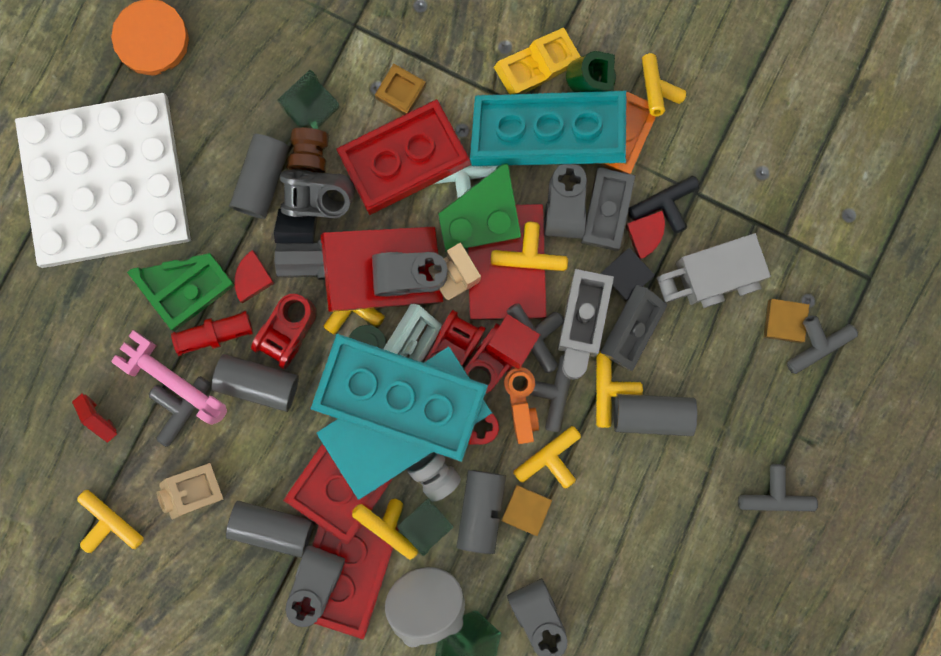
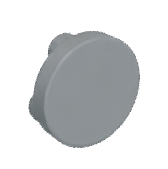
M433 567L415 569L399 578L388 592L385 601L387 620L394 633L409 647L438 642L449 635L458 633L463 626L465 598L458 581L445 570Z

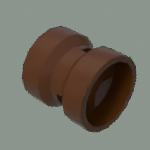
M293 128L291 130L290 142L293 144L294 149L293 153L288 156L287 168L290 170L302 169L325 173L326 160L323 157V150L328 147L329 134L313 128Z

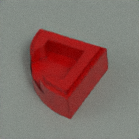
M663 211L627 223L625 226L635 253L641 260L650 255L662 240L665 229Z
M253 250L241 260L235 273V291L242 304L275 284Z
M82 393L72 401L81 423L108 443L117 435V430L111 420H105L96 412L95 407L97 404L86 394Z

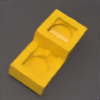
M563 27L534 40L529 48L499 60L494 69L509 94H524L562 74L573 60L581 56Z

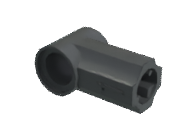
M321 239L318 240V243L313 244L276 243V276L317 277L318 280L325 281Z

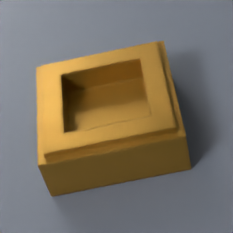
M393 63L375 93V99L405 115L413 109L426 87V81Z
M777 299L768 300L763 338L797 343L805 342L806 329L803 321L808 317L810 304Z
M516 485L501 521L538 536L552 500Z

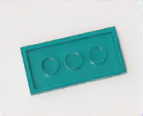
M626 91L475 95L470 153L472 166H499L505 163L508 165L626 163Z
M336 334L311 410L462 462L488 385Z
M450 347L445 348L424 362L427 365L470 379ZM484 400L475 424L492 414ZM340 419L335 420L316 433L358 500L432 453V451Z

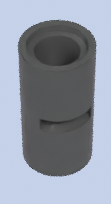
M253 134L229 205L230 208L246 215L266 219L290 148L287 144L269 136Z
M223 354L214 371L212 391L288 412L297 391L299 375Z
M616 394L614 404L615 432L694 436L697 425V402L695 398Z
M468 470L456 548L476 553L495 554L500 518L497 516L498 511L502 509L506 475Z
M236 501L228 521L226 538L302 558L309 544L314 522L304 517Z

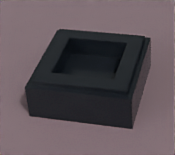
M278 209L274 228L275 243L313 244L317 216H288L283 214L281 209Z
M630 247L600 273L614 277L612 288L625 302L630 298L636 285L643 287L655 276Z

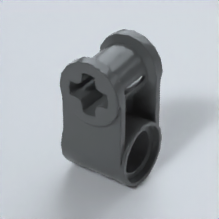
M562 164L557 167L550 178L548 202L546 203L544 217V236L583 239L586 223L585 197L587 178L585 171L578 164ZM564 175H569L570 182L576 183L570 191L565 190L564 183L558 182L562 180Z
M302 169L286 170L280 174L281 182L284 183V202L281 204V212L288 216L339 218L348 211L355 196V186L352 180L343 174L318 173ZM327 191H339L342 193L344 201L337 202L332 200L328 196Z
M387 252L372 255L375 296H400L409 293L434 292L442 288L447 281L448 268L446 261L437 253ZM426 264H433L434 270L441 271V273L435 274L434 281H426V276L419 274V272L425 271Z
M311 545L307 546L286 603V615L291 623L299 627H307L317 622L322 616L331 592L333 593L342 572L345 558ZM309 597L311 599L310 606L316 610L310 611L306 616L300 614L302 607L296 605V603Z
M541 578L508 594L507 598L520 626L524 628L538 656H562L567 649V635L556 612L555 603L543 579ZM549 630L551 635H560L556 638L555 647L550 648L547 643H539L543 640L542 632Z

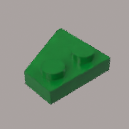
M507 163L499 165L492 173L438 212L445 252L460 242L464 248L521 237Z
M210 253L193 256L182 261L163 262L162 265L142 269L139 267L132 268L127 272L170 330L174 332L235 286L228 274Z

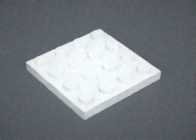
M165 93L15 119L38 267L46 268L191 242L169 101Z

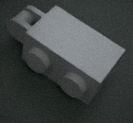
M756 233L684 256L676 262L678 270L656 278L665 303L687 296L690 305L701 302L703 308H707L726 301L724 297L726 293L737 290L739 296H743L762 289L760 282L770 278L771 275ZM681 277L685 290L678 292L674 278Z
M575 269L573 273L557 349L565 351L562 371L568 379L576 380L582 377L587 370L589 357L595 358L599 354L614 279L613 276Z

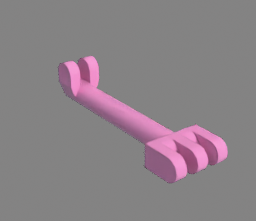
M132 330L129 337L134 342L140 344L138 348L135 349L125 342L120 350L131 357L128 362L117 355L111 360L114 365L134 377L142 368L199 409L196 416L208 424L213 425L220 422L227 413L226 405L213 396H206L150 356L157 345L135 330Z

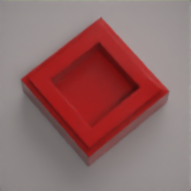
M507 314L486 347V350L519 370L540 334Z

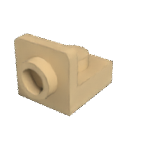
M461 242L447 250V257L444 258L448 268L447 281L439 290L445 300L449 301L480 283L481 275ZM433 265L428 269L433 280L435 274L441 273V271L434 270Z
M211 463L166 478L159 483L161 490L157 491V498L164 513L169 512L172 520L223 500Z

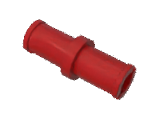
M243 311L242 313L216 321L212 318L206 319L203 325L171 333V339L177 355L182 356L183 354L209 346L212 349L221 347L222 342L248 334L252 335L253 329L247 311Z

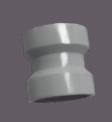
M435 452L430 453L407 468V472L416 482H421L423 493L432 502L439 501L451 494L461 480L454 467L446 465L445 456Z

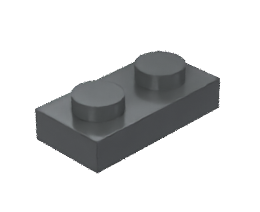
M598 167L581 244L613 251L620 250L636 175Z
M636 285L612 332L608 336L601 353L619 366L633 372L668 304L648 288Z

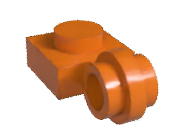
M514 367L506 373L504 387L510 395L516 440L518 444L534 442L532 431L539 430L536 408H528L526 397L534 390L535 378L527 368L520 367L518 370ZM517 376H524L526 378V385L521 389H516L512 385L514 378Z

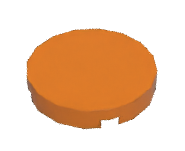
M158 0L137 1L123 9L113 24L111 35L114 51L121 61L138 74L150 76L162 74L161 72L176 67L186 54L189 42L188 31L183 19L173 7Z

